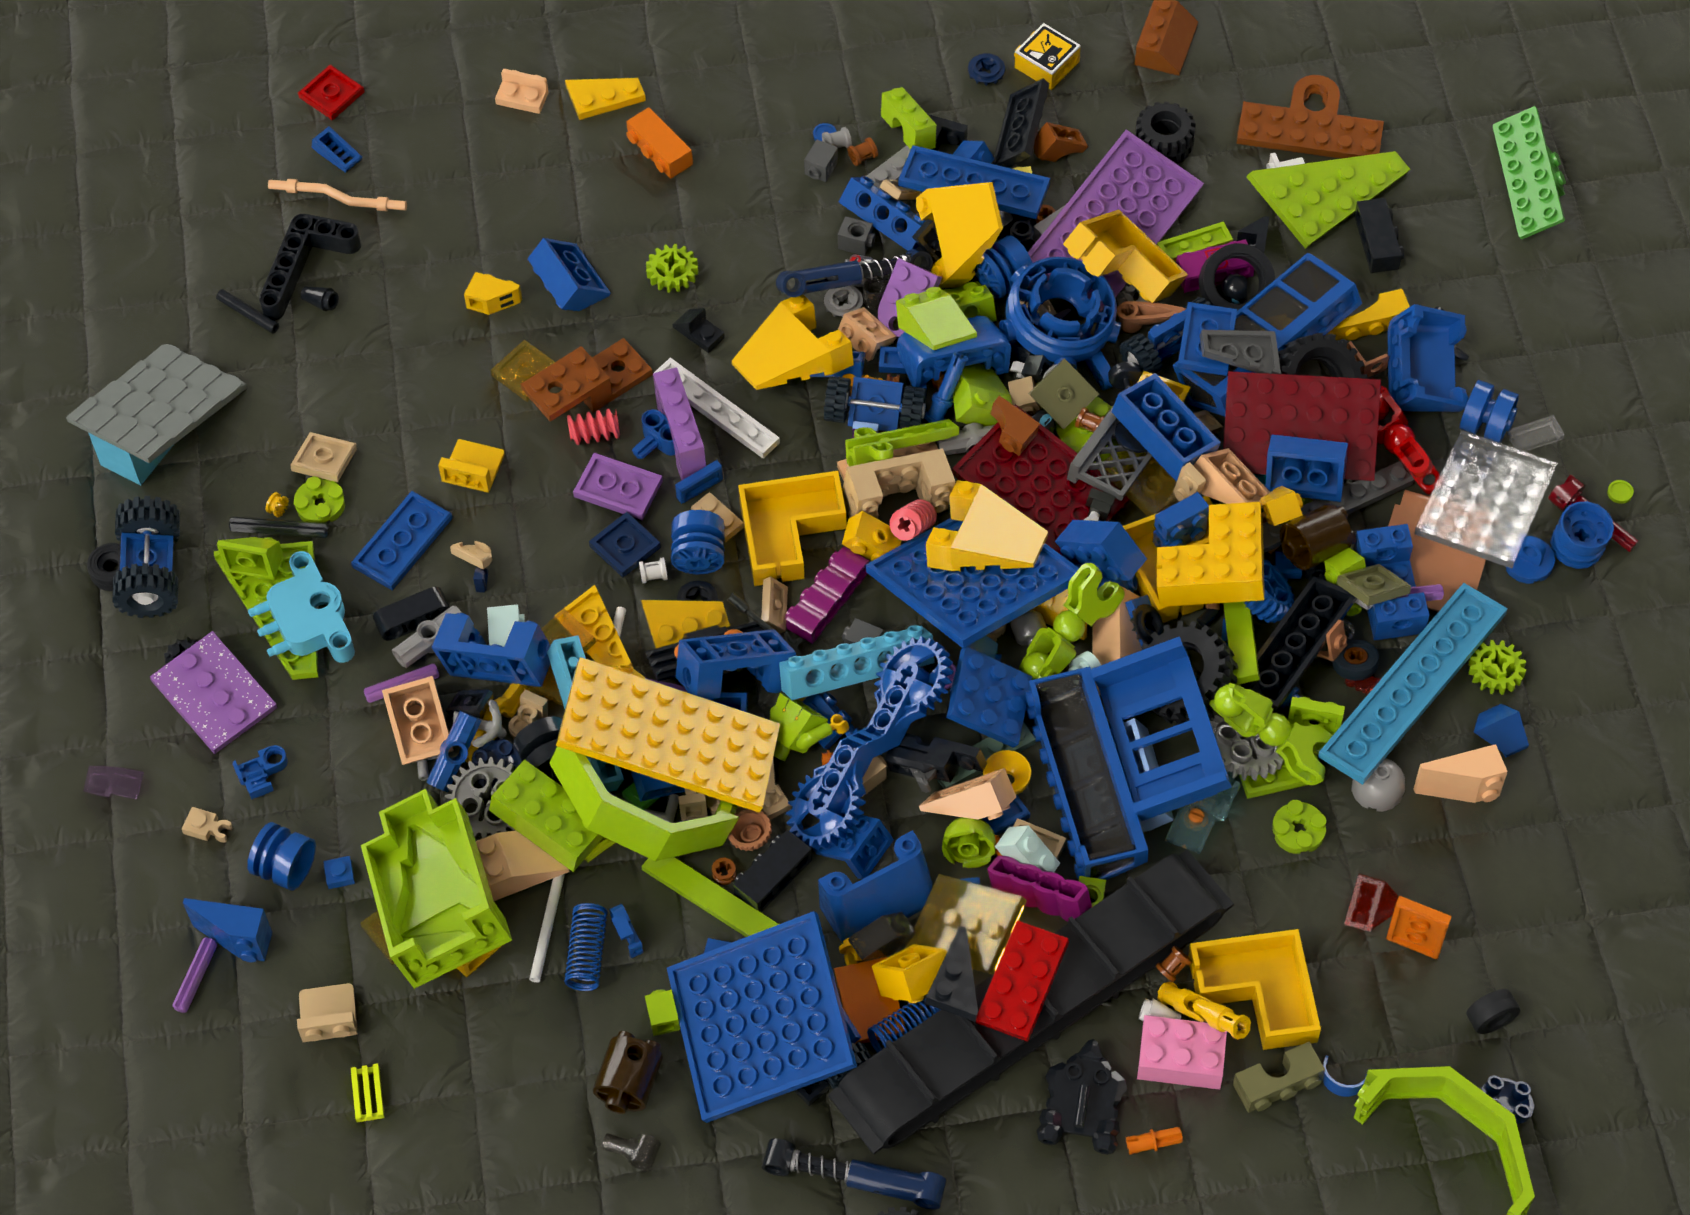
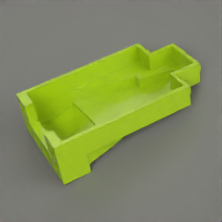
M424 789L379 812L384 834L362 844L361 849L390 958L414 989L512 941L506 918L493 900L468 814L457 798L438 807V804L428 790Z

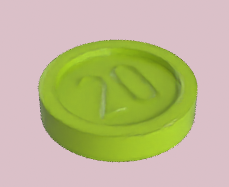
M1624 480L1613 481L1607 490L1608 497L1618 504L1629 502L1634 493L1631 484Z

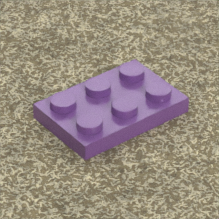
M593 453L573 494L575 498L622 514L628 512L632 517L643 521L663 482L662 475Z

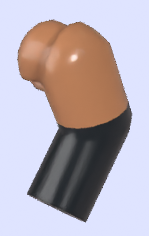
M1220 603L1204 604L1206 611L1196 621L1202 627L1210 625L1221 613Z

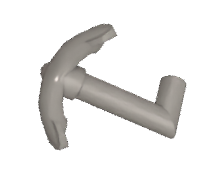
M494 700L489 701L492 721L480 719L481 723L478 729L486 731V734L472 742L474 747L479 748L497 736L503 739L507 734L502 726L499 706ZM457 711L454 712L453 724L459 713Z

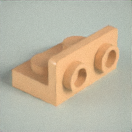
M503 69L501 72L502 83L495 97L496 104L540 114L549 94L547 79L539 75Z
M864 307L845 313L838 328L852 342V347L856 351L865 352V359L868 361L873 360L880 346L886 347L894 344L896 335Z

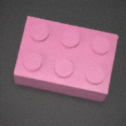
M1144 1015L1137 1079L1220 1090L1223 1078L1227 1031L1220 1032L1211 1028L1205 1022Z

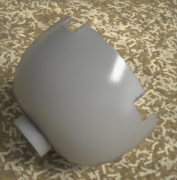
M1385 758L1363 785L1352 779L1351 791L1355 800L1362 807L1367 809L1371 807L1380 812L1387 811L1400 803L1405 792V776L1402 769L1394 761Z

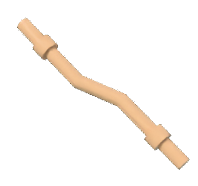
M298 179L268 181V189L286 190L287 193L295 194L298 191L324 193L348 206L377 208V211H388V209L406 211L407 201L389 200L388 197H378L377 199L351 197L327 184L299 182Z

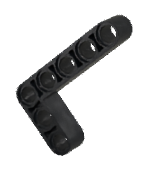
M310 214L294 216L259 296L263 314L274 321L283 317L312 247L345 254L358 252L361 248V240L355 224Z

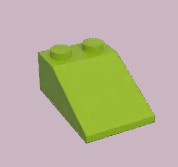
M930 287L925 292L907 294L904 298L896 300L898 328L932 350L977 337V332L952 296L939 287Z
M978 363L964 367L953 393L957 422L965 424L980 423L983 427L992 426L998 422L990 414L993 403L1000 395L1012 404L1010 393L992 367L991 369H986L984 365Z

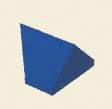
M1499 704L1478 714L1474 733L1491 745L1496 744L1498 750L1503 753L1505 758L1528 748L1529 743L1519 711Z

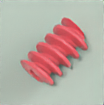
M606 409L604 417L600 410H597L595 418L592 417L590 412H587L585 420H583L580 413H577L575 421H573L570 415H567L570 439H574L577 446L580 445L581 438H584L585 442L590 444L591 436L595 438L596 442H600L601 434L604 435L607 441H609L611 433L614 434L616 439L620 437L616 410L615 415H613L610 409Z
M923 499L914 500L892 514L890 519L891 532L900 540H911L935 524L937 512L930 502Z

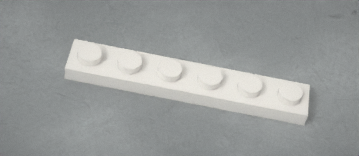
M669 358L654 372L677 367L689 404L764 459L780 444V438L672 358Z

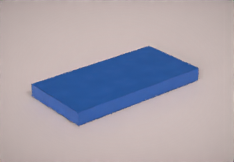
M411 491L351 562L352 568L393 591L453 519L452 513Z

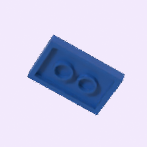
M1188 302L1177 368L1227 376L1229 364L1202 356L1200 333L1202 330H1234L1237 309Z

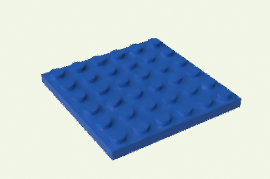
M949 518L935 526V528L959 531L963 521ZM933 528L866 564V572L962 648L967 647L1068 589L1070 579L1079 569L1046 543H1044L1039 557L1032 568L1000 569V565L985 566V570H976V566L960 567V571L927 567L926 542Z
M815 911L667 967L702 1121L708 1123L857 1067L820 919Z

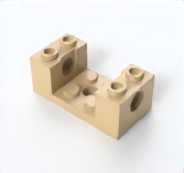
M942 448L849 466L846 469L842 493L849 518L864 511L878 519V506L882 503L883 497L898 492L907 493L916 489L919 499L930 502L936 512L940 513L949 509V495L955 485V479Z

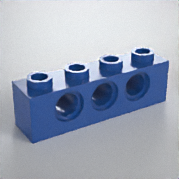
M866 176L851 177L839 203L864 221L873 223L874 228L907 251L916 249L918 244L912 236L926 220L921 221L920 215L910 211L911 207L908 204L896 201L890 194L881 188H877L872 179ZM869 195H870V197H871V203H870V205H869V203H868V197H869ZM887 208L889 209V216H888V218H887V216H886V209H887ZM905 220H906V222H907V229H906V230L904 229V222H905Z

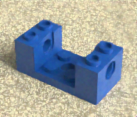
M1408 524L1357 531L1353 550L1365 558L1366 567L1380 564L1407 582L1411 587H1416L1410 563L1413 544ZM1424 592L1408 594V597L1390 599L1373 604L1367 610L1374 640L1420 634L1427 626L1429 619Z
M446 613L431 647L450 676L542 687L550 667L547 651L551 644L540 626L532 621H515L505 646L502 647L497 644L490 646L486 645V642L480 635V632L474 628V623L468 615L464 613Z
M775 629L679 640L676 678L690 694L708 700L717 699L721 695L723 670L735 671L737 668L747 667L753 676L756 675V679L762 682V686L767 692L780 693L782 689L779 662L796 656V652Z

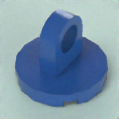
M1520 536L1512 540L1506 546L1502 559L1509 576L1526 584L1545 580L1552 573L1555 563L1554 552L1549 544L1533 536Z

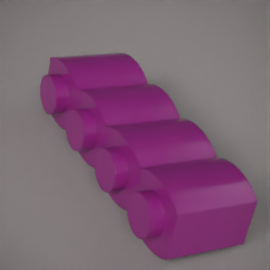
M846 547L841 548L838 552L835 551L829 559V565L824 570L821 569L815 576V583L810 588L804 589L800 596V602L795 607L791 606L785 615L787 629L808 642L814 643L826 625L836 616L841 606L850 598L855 588L867 576L866 564L869 563V560L853 553Z
M997 856L987 868L992 890L1001 898L1015 899L1019 904L1026 907H1038L1043 913L1053 916L1060 915L1067 922L1071 916L1076 919L1092 908L1088 888L1079 881L1065 880L1062 876L1053 872H1042L1034 865L1020 864L1017 860L1008 856Z

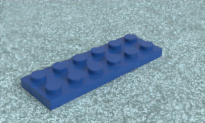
M912 145L898 179V186L924 192L926 189L993 182L1000 211L1037 219L1050 185V178Z

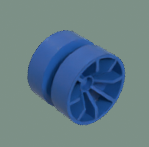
M1478 380L1465 407L1459 429L1476 434L1482 424L1485 423L1484 438L1501 443L1506 431H1510L1518 408L1516 406L1519 394L1503 389L1497 399L1493 400L1494 385Z

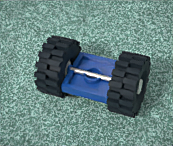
M138 496L134 497V501L127 499L124 501V504L120 503L118 508H116L115 535L116 539L121 541L120 570L113 577L112 602L115 608H119L121 613L127 612L128 616L135 614L137 618H143V616L153 618L154 615L161 617L164 616V612L171 613L172 609H176L178 604V577L172 571L174 541L177 542L180 536V511L175 504L170 505L169 500L161 501L160 497L150 499V496H144V499H140Z

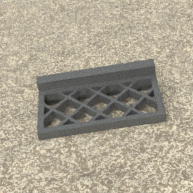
M1112 407L1071 462L1067 480L1076 484L1080 479L1122 501L1153 456L1146 452V456L1135 457L1134 452L1124 449L1121 445L1113 446L1111 440L1115 438V428L1120 421L1111 412ZM1128 451L1130 458L1118 459L1116 452ZM1111 453L1112 461H1101V454ZM1133 464L1135 472L1124 473L1122 466ZM1116 467L1118 474L1107 475L1105 468ZM1099 469L1101 476L1093 477L1087 474V472ZM1122 481L1124 487L1120 491L1111 486L1110 482Z

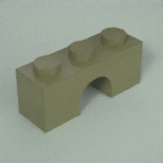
M1310 1042L1284 1053L1282 1064L1287 1074L1283 1077L1275 1078L1269 1076L1260 1063L1235 1074L1233 1086L1248 1113L1254 1110L1258 1112L1269 1108L1272 1102L1282 1099V1101L1294 1097L1297 1091L1304 1088L1310 1090L1321 1084L1325 1068Z

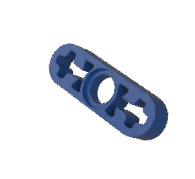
M1084 333L1079 337L1080 340L1091 338L1092 335L1091 333ZM1100 350L1094 356L1086 359L1085 362L1100 388L1104 391L1113 386L1109 383L1108 372L1111 368Z

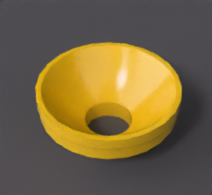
M1002 750L992 754L986 760L987 765L983 775L1005 768L1006 773L1014 777L1015 781L1011 785L1015 795L1026 789L1031 778V767L1028 760L1022 754L1016 751Z

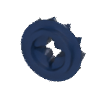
M979 54L973 57L968 64L970 79H975L977 84L983 82L986 86L990 82L996 84L998 79L1003 78L1005 72L1004 62L993 54ZM982 66L987 70H990V73H987L986 71L982 72Z

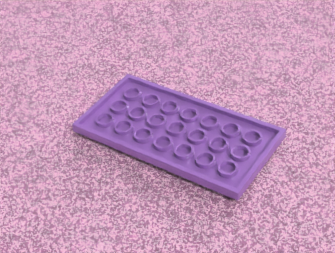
M1125 130L1029 250L1028 254L1032 263L1048 257L1073 258L1063 243L1076 226L1082 221L1118 209L1157 245V242H1160L1204 183L1134 134ZM1116 270L1103 275L1111 286L1115 298H1117L1124 286L1127 285L1122 278V274ZM1051 273L1045 274L1047 276V280H1049ZM1093 289L1087 294L1089 299H1091ZM1102 300L1100 302L1099 312H1102L1104 307Z

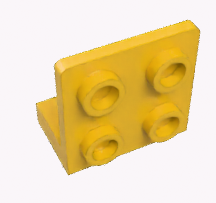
M458 439L450 459L441 457L438 464L442 482L489 493L505 452L503 449Z

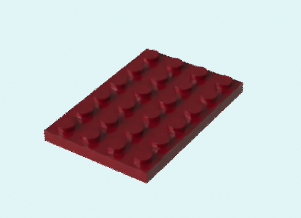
M1228 371L1223 449L1229 448L1253 474L1266 475L1267 454L1272 434L1348 443L1344 479L1375 481L1381 379Z
M1016 404L1014 405L1015 407H1017L1018 409H1020L1021 411H1023L1025 414H1027L1024 410H1022V409H1021L1020 407H1018ZM997 422L952 468L953 476L959 481L982 484L1048 531L1045 543L1062 555L1060 547L1056 544L1055 540L1072 520H1084L1089 517L1087 515L1090 507L1085 504L1091 488H1097L1080 479L1076 484L1067 480L1070 464L1078 453L1041 424L1037 436L1018 456L1014 452L1007 451L999 442L1002 430ZM1098 469L1087 472V474L1093 477L1101 476ZM1110 482L1111 486L1120 491L1122 490L1116 483ZM1127 493L1122 501L1115 498L1106 521L1110 522L1130 501L1131 495Z

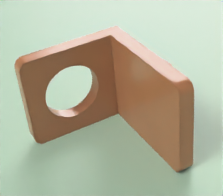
M1352 342L1347 343V349H1356ZM1359 351L1354 356L1356 361L1363 360L1364 366L1360 367L1361 375L1367 374V378L1387 369L1388 354L1368 362L1364 360ZM1382 362L1377 368L1371 370L1374 365Z
M1338 620L1326 634L1328 651L1320 650L1317 655L1318 657L1334 661L1347 646V637L1342 620Z

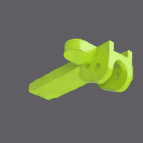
M950 419L882 433H877L868 427L858 428L854 430V438L845 440L846 461L848 466H855L891 459L894 457V449L958 436L959 427Z

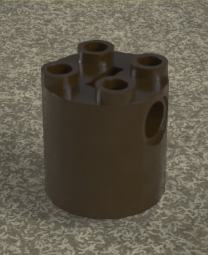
M1327 503L1282 525L1280 540L1285 557L1298 569L1305 571L1355 544L1356 535L1351 530L1347 521L1348 514L1345 508Z
M619 1031L618 1036L610 1040L593 1087V1094L605 1103V1107L608 1110L618 1114H625L626 1111L636 1112L646 1108L663 1059L660 1052L661 1045L653 1040L642 1041L636 1039L633 1034L627 1031Z

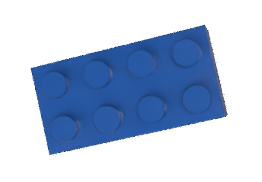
M1156 373L1120 392L1111 411L1176 482L1184 465L1189 462L1194 465L1201 455L1217 451L1221 443Z

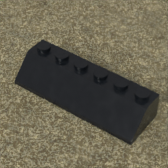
M1313 576L1257 653L1260 680L1238 685L1269 698L1273 702V711L1278 710L1327 642L1326 634L1338 620H1342L1357 598L1342 587Z

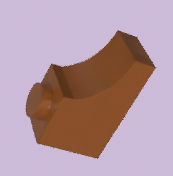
M1046 122L1038 131L1033 149L1034 154L1040 160L1056 162L1067 154L1083 153L1089 146L1079 129Z
M999 395L994 401L990 413L998 421L1002 430L999 442L1007 451L1014 452L1020 456L1037 436L1040 423Z

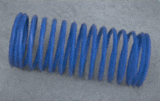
M581 903L573 908L568 962L566 963L567 968L564 982L572 989L591 991L598 988L600 983L599 973L601 972V956L604 949L603 939L606 932L604 928L606 927L605 922L607 921L608 912L603 906L598 904ZM582 909H596L602 911L604 915L595 912L577 913V911ZM584 914L597 915L598 917L584 916ZM583 925H590V926H596V927H599V928L592 929V928H586V927H582V926H583ZM580 931H592L599 934H587ZM581 937H594V938H597V939H595V940H590V939H584V938H581ZM580 942H590L597 945H585ZM579 948H591L595 949V951H588ZM579 953L593 954L596 956H584L580 955ZM577 959H589L595 962H586ZM578 965H590L594 967H582ZM577 970H586L594 973H583ZM570 978L582 981H595L596 983L581 984L570 980Z
M926 998L922 1002H917V1005L908 1003L907 1006H903L902 1009H898L897 1012H893L892 1015H888L887 1018H883L882 1021H878L877 1024L868 1028V1038L877 1053L882 1048L876 1039L875 1033L880 1038L884 1047H886L887 1040L893 1042L890 1035L886 1032L884 1025L889 1029L893 1039L896 1041L898 1037L890 1027L889 1022L897 1029L899 1037H902L903 1034L895 1024V1020L903 1027L904 1034L908 1031L900 1021V1017L903 1018L909 1031L913 1029L905 1018L904 1013L908 1015L914 1028L918 1026L915 1019L910 1015L909 1009L913 1012L919 1024L923 1021L916 1013L914 1006L918 1009L924 1021L928 1019L920 1008L919 1003L923 1006L929 1018L933 1016L925 1005L924 1000L926 1001ZM929 1005L933 1014L941 1010Z

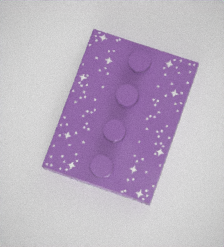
M213 631L150 676L153 684L214 754L277 708L272 698Z

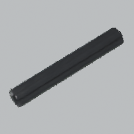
M231 517L229 521V528L232 532L326 538L329 532L327 523Z

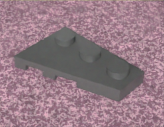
M1201 331L1200 341L1203 357L1256 373L1281 374L1275 331Z

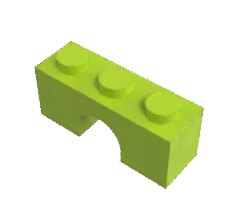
M903 87L883 92L881 117L891 128L902 126L904 143L910 149L912 145L927 149L935 148L937 125Z

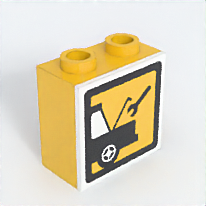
M1043 23L1015 50V68L1035 81L1044 78L1050 83L1049 89L1052 90L1080 62L1081 45Z

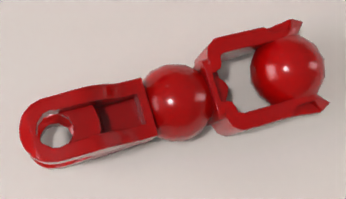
M1381 386L1379 421L1388 414L1389 407L1395 414L1392 416V421L1384 427L1378 426L1377 443H1384L1385 448L1390 453L1397 455L1424 493L1430 495L1438 492L1444 484L1443 478L1432 464L1428 455L1415 440V434L1408 427V419L1401 408L1390 396L1387 388ZM1432 474L1435 477V482L1432 485H1425L1423 483L1425 476Z

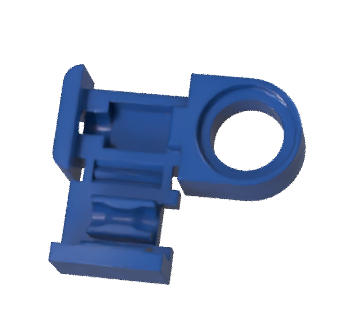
M273 745L259 750V757L237 765L235 760L233 761L240 784L246 785L251 800L274 791L271 782L267 783L266 778L282 771L287 766L288 759L282 747ZM273 754H280L282 756L281 761L276 764L269 763L268 758Z
M620 904L610 908L609 912L620 939H627L629 943L630 958L642 954V943L633 928L624 906Z

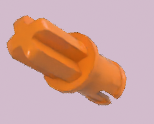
M1179 1127L1156 1132L1151 1129L1149 1133L1126 1137L1129 1155L1153 1149L1156 1152L1158 1151L1157 1148L1183 1142L1182 1132Z

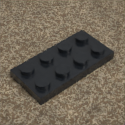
M1044 78L1010 94L992 164L1009 168L1022 160L1030 158L1033 154V147L1038 135V127L1043 115V108L1050 84Z

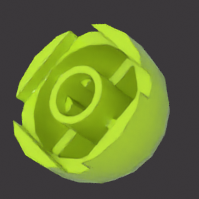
M959 817L950 823L945 830L942 840L943 855L953 864H955V861L963 863L965 868H976L986 865L991 861V856L995 854L996 850L994 831L983 819Z

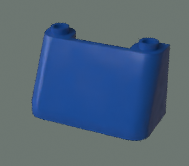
M1414 304L1391 319L1388 326L1389 394L1402 411L1460 412L1465 409L1468 395L1464 388L1455 387L1454 345L1466 335L1465 315Z
M975 316L968 318V321L977 332L976 338L932 350L908 333L903 332L897 341V351L912 387L926 388L927 390L926 383L934 378V381L939 380L940 371L948 369L954 352L962 353V359L965 355L968 357L965 366L983 362L986 369H991L992 366L997 375L1008 373L1011 355L1010 342L987 316Z
M913 830L901 836L895 842L894 852L899 860L852 884L844 873L833 872L818 879L820 909L842 943L850 937H858L859 940L865 941L928 908L934 902L935 889L921 843Z

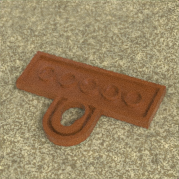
M1309 75L1301 78L1295 84L1290 108L1243 101L1236 144L1341 159L1379 154L1384 121L1337 115L1340 91L1337 84L1325 76ZM1311 94H1319L1322 96L1325 108L1320 111H1311L1305 107L1304 103Z

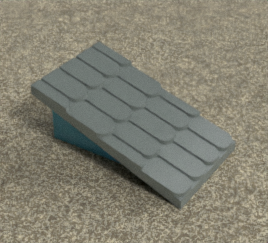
M164 344L146 359L136 363L119 379L109 383L94 397H89L71 412L66 419L69 423L88 432L101 466L141 486L176 442L246 390L247 385L236 376L226 374L216 366L200 361L196 356L188 355L173 345Z

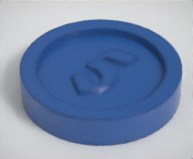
M822 123L814 128L813 137L815 141H822V133L837 131L833 125Z

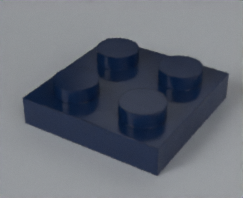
M628 512L624 513L589 541L590 548L622 578L639 566V562H644L661 548L660 542Z

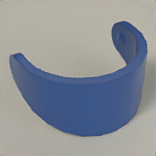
M1326 1055L1323 1062V1067L1325 1068L1323 1083L1327 1089L1338 1096L1350 1097L1357 1095L1364 1085L1365 1079L1355 1085H1345L1335 1081L1327 1072L1326 1065L1329 1056Z

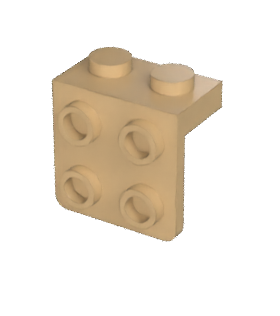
M347 983L300 991L301 1019H297V1028L302 1042L358 1035L355 993L352 984Z

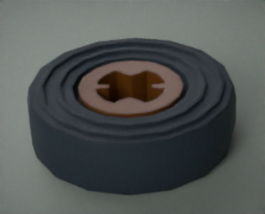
M1358 639L1347 640V646L1332 661L1333 668L1338 675L1345 679L1355 681L1370 678L1376 673L1379 665L1378 651L1367 641Z

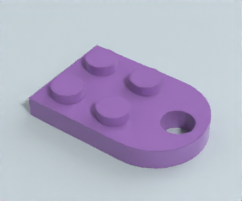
M898 258L878 307V320L894 333L896 337H900L904 331L901 329L895 331L893 328V321L897 318L896 300L904 298L907 294L925 292L930 287H939L942 277Z

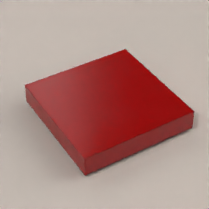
M329 65L301 89L298 95L300 99L333 121L365 91L363 86L332 65Z

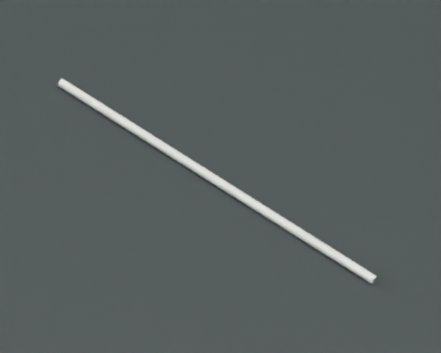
M623 607L616 608L613 620L619 637L626 614V609ZM565 874L552 880L529 978L532 982H540Z

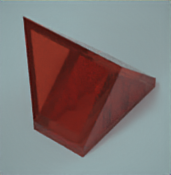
M1359 873L1344 924L1371 932L1372 929L1393 915L1399 896L1386 881Z

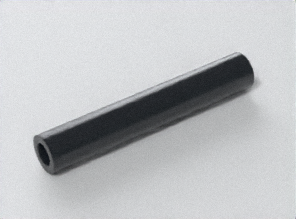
M224 289L217 293V300L270 333L274 334L279 329V323Z

